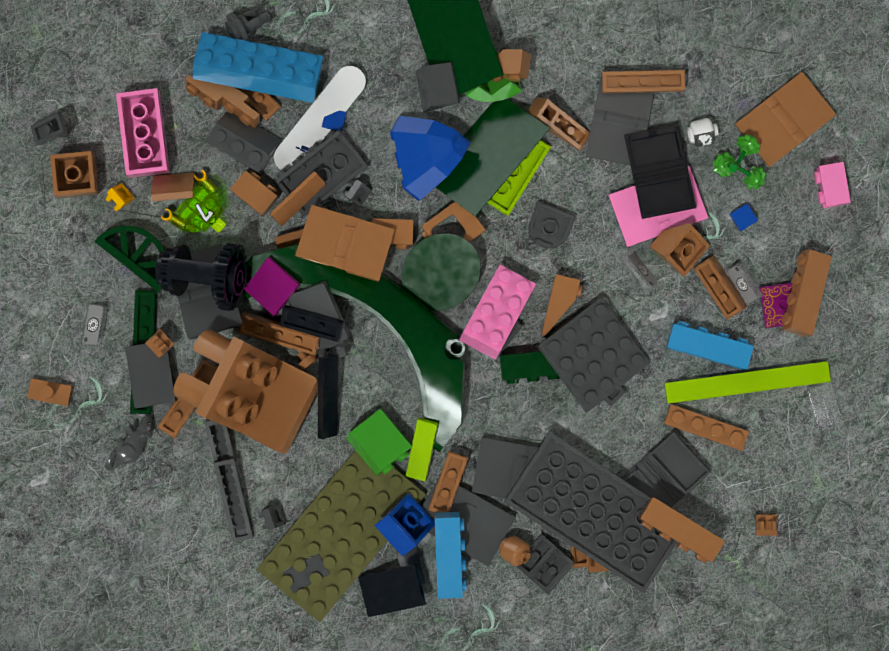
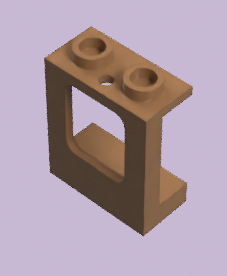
M456 202L421 226L423 229L421 234L425 239L433 235L431 230L453 215L465 229L466 234L462 238L468 242H471L486 231L477 217Z

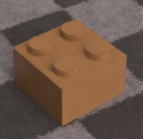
M84 151L50 155L53 192L56 198L99 195L95 153Z

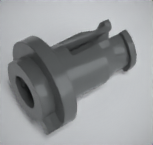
M262 4L238 17L234 13L226 16L227 22H225V26L231 38L248 41L247 34L260 28L265 22L271 21L268 11H263Z

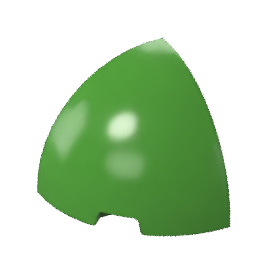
M502 79L499 82L489 81L466 92V96L477 101L495 102L510 98L523 90L519 82Z

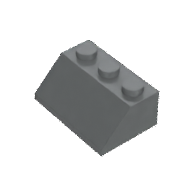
M228 112L220 118L206 139L209 145L259 175L262 174L282 141L259 126L253 128L251 125H245L236 114Z

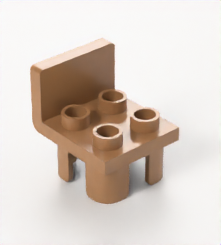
M210 329L203 331L197 338L193 349L195 352L219 363V366L209 385L185 372L180 373L174 385V396L196 407V414L238 431L279 453L286 454L318 392V378L234 336L230 340Z

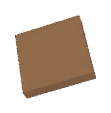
M194 172L153 176L152 201L192 198L195 185Z

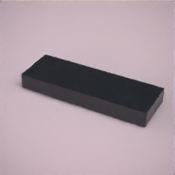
M288 305L283 306L280 326L336 342L341 340L344 325L343 320Z

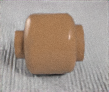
M518 536L507 537L501 542L499 547L500 556L511 565L520 566L527 563L530 559V545Z

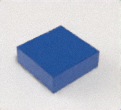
M339 110L325 116L322 127L342 132L347 113Z
M745 204L729 215L740 232L758 221L748 204Z

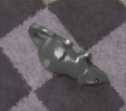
M150 414L145 415L141 419L137 429L134 430L133 426H129L126 431L128 437L126 439L121 438L104 466L107 470L111 471L121 464L132 463L140 457L144 442L147 437L152 436Z

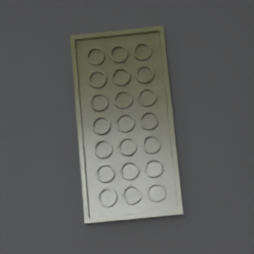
M355 450L256 570L317 621L321 622L388 541L374 525L408 493L417 503L426 494L395 468L385 475L382 472L376 476ZM319 553L324 567L328 569L330 574L322 578L320 573H312L310 576L312 584L293 593L290 589L293 579L289 575L284 576L283 571L292 566L298 572L304 571L306 568L304 560Z

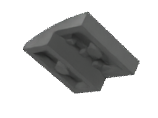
M541 534L530 547V559L528 562L516 567L545 593L549 594L575 563Z

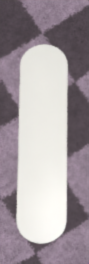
M354 66L341 68L283 140L274 154L275 164L280 170L284 168L289 170L294 166L292 162L301 155L304 158L307 153L300 151L302 145L308 148L317 142L320 145L324 137L331 131V129L322 127L324 117L339 110L346 112L363 91L366 79L360 69Z

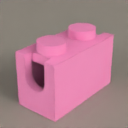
M844 162L818 166L816 172H814V180L816 184H819L820 192H817L819 204H822L823 208L851 203Z

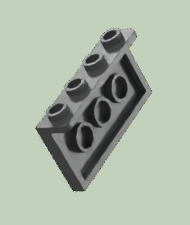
M340 130L329 132L324 137L326 140L320 145L318 142L308 149L309 154L304 158L302 155L292 162L294 166L289 170L284 168L276 175L277 179L275 182L286 196L294 191L313 171L325 182V186L299 210L303 217L309 214L311 205H321L368 167Z

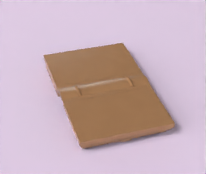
M801 72L735 125L743 136L748 134L757 139L761 145L758 154L767 166L771 167L837 114L805 74Z
M311 205L295 257L342 269L347 273L378 282L395 229Z

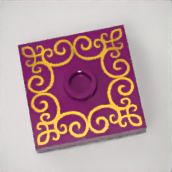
M792 283L759 288L765 328L783 326L782 318L787 311V298L791 293Z

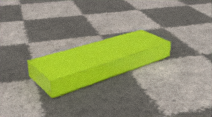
M420 417L417 419L406 472L407 477L424 482L427 480L439 425L438 422Z

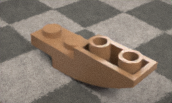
M193 76L185 78L187 92L192 96H198L207 107H213L218 111L223 105L228 113L236 114L242 123L247 126L251 125L253 128H256L260 123V114L249 107V96L240 90L230 86L195 80Z

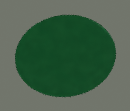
M442 233L429 236L416 244L404 261L401 273L403 289L431 311H444L454 308L464 302L476 288L481 272L480 259L472 244L458 235Z

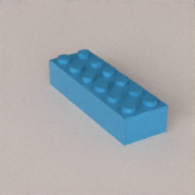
M202 32L193 62V79L314 103L322 71L323 56Z

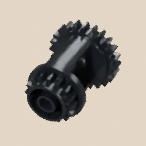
M227 243L223 246V250H220L214 263L192 261L190 249L185 244L166 247V250L159 254L156 262V281L158 285H161V289L169 291L173 296H181L187 289L189 282L211 285V293L220 310L234 311V308H237L238 303H240V296L243 297V290L247 281L248 270L246 266L248 262H245L247 255H244L245 249H243V245Z

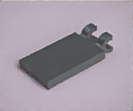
M326 280L296 290L289 298L292 307L343 320ZM345 322L339 342L320 338L319 357L331 355L330 348L336 346L340 358L348 355V351L351 348L346 339H349L351 335Z

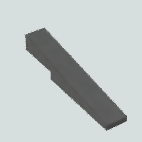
M206 419L204 423L232 541L234 543L253 538V533L229 429L226 426Z

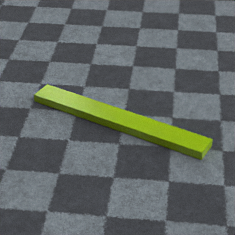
M828 361L670 382L664 383L666 401L669 404L831 382Z

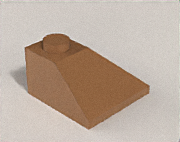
M689 223L662 231L650 246L663 261L683 277L687 275L710 247L707 241Z

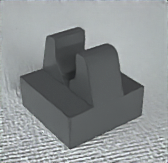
M350 180L349 183L352 184V187L349 191L344 189L343 193L355 205L361 207L372 190L359 180Z
M280 504L262 510L258 515L259 518L264 517L266 524L262 526L263 529L271 530L286 524Z

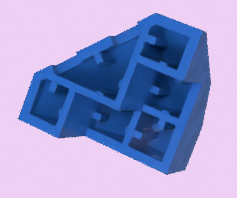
M399 116L390 131L391 139L395 141L397 150L395 156L398 168H401L403 180L401 182L403 189L417 201H420L448 177L463 158L471 142L457 130L435 120Z

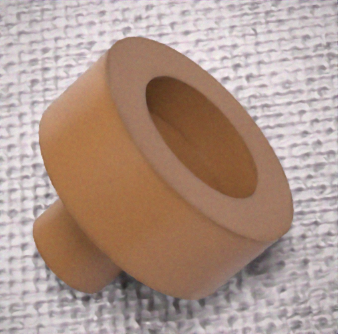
M305 352L297 354L302 360L298 364L302 371L318 360L317 356L308 355Z

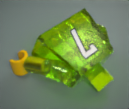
M200 170L204 176L198 179L194 175L198 185L194 188L193 197L185 198L174 212L166 208L165 210L169 211L170 215L168 218L163 216L161 218L171 222V224L182 231L197 233L201 230L206 232L209 227H212L219 233L226 225L219 218L224 211L221 208L223 203L218 187L208 179L205 171Z

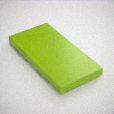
M540 140L487 204L504 215L509 216L551 146Z

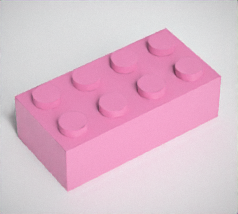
M155 88L116 93L126 176L134 178L170 173L160 91Z
M499 265L459 341L496 360L536 283Z

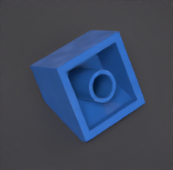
M408 493L374 526L404 556L435 526V521Z

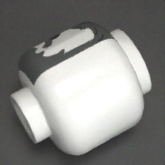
M709 118L692 121L690 127H687L689 142L693 143L696 147L713 144L715 136L719 135L717 124H712Z

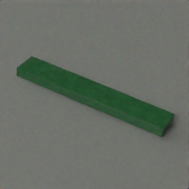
M135 290L133 346L145 344L155 334L157 291ZM131 388L130 414H152V406L135 409Z

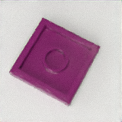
M268 257L244 290L273 316H276L299 287L300 283L275 260Z

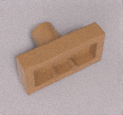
M31 378L27 398L69 406L73 386Z

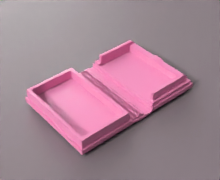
M690 166L688 167V172L697 207L695 209L642 219L635 186L608 195L627 247L655 238L664 230L708 219Z

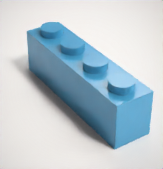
M678 321L677 324H672L666 344L667 349L742 370L748 369L754 347L749 344V340L737 338V341L729 339L730 335L720 332L717 335L710 334V330L703 327H698L697 330L689 328L690 324Z
M459 512L435 513L438 599L463 598L462 591H467L466 578H462V571H466L465 558H461V551H465V538L460 537V531H464V518H460Z

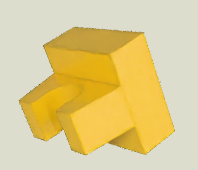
M123 183L112 187L107 192L108 196L106 197L107 202L113 200L117 204L113 208L115 211L122 209L135 199Z

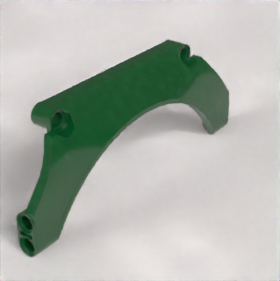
M299 243L251 256L246 266L248 272L245 287L265 260L271 257L300 283L298 288H304L326 280L331 293L361 305L379 318L392 331L404 347L415 368L423 399L424 419L439 423L434 449L440 452L463 423L465 361L461 359V356L467 351L468 345L459 341L461 334L383 272L380 280L377 282L347 273L342 269L295 257ZM243 290V296L245 298L252 297L249 293ZM459 342L462 345V351L455 350L453 343Z

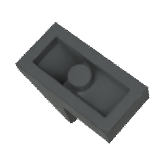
M57 112L31 125L36 145H43L55 138L67 137L61 112Z

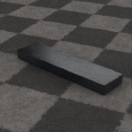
M335 354L318 357V438L320 439L337 436L338 355Z

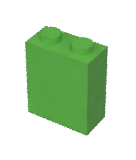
M381 408L349 432L346 440L376 476L382 472L384 475L394 468L392 465L397 460L402 462L410 455L408 451L412 447Z

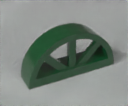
M120 226L107 230L94 241L158 293L161 294L164 289H161V285H158L156 279L143 270L155 268L157 261L135 263L151 242L155 244L159 253L165 250L164 246L155 236L138 227ZM127 233H135L147 237L129 259ZM120 234L122 252L107 240Z

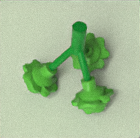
M746 134L745 136L738 137L736 145L740 147L741 154L735 162V157H731L727 152L723 155L718 154L716 160L713 161V165L716 166L713 170L719 173L721 177L731 176L732 172L734 173L739 170L746 175L744 183L747 184V188L758 190L760 186L764 185V180L767 176L763 167L757 168L753 166L751 170L747 171L741 167V161L745 155L758 153L761 145L754 136Z

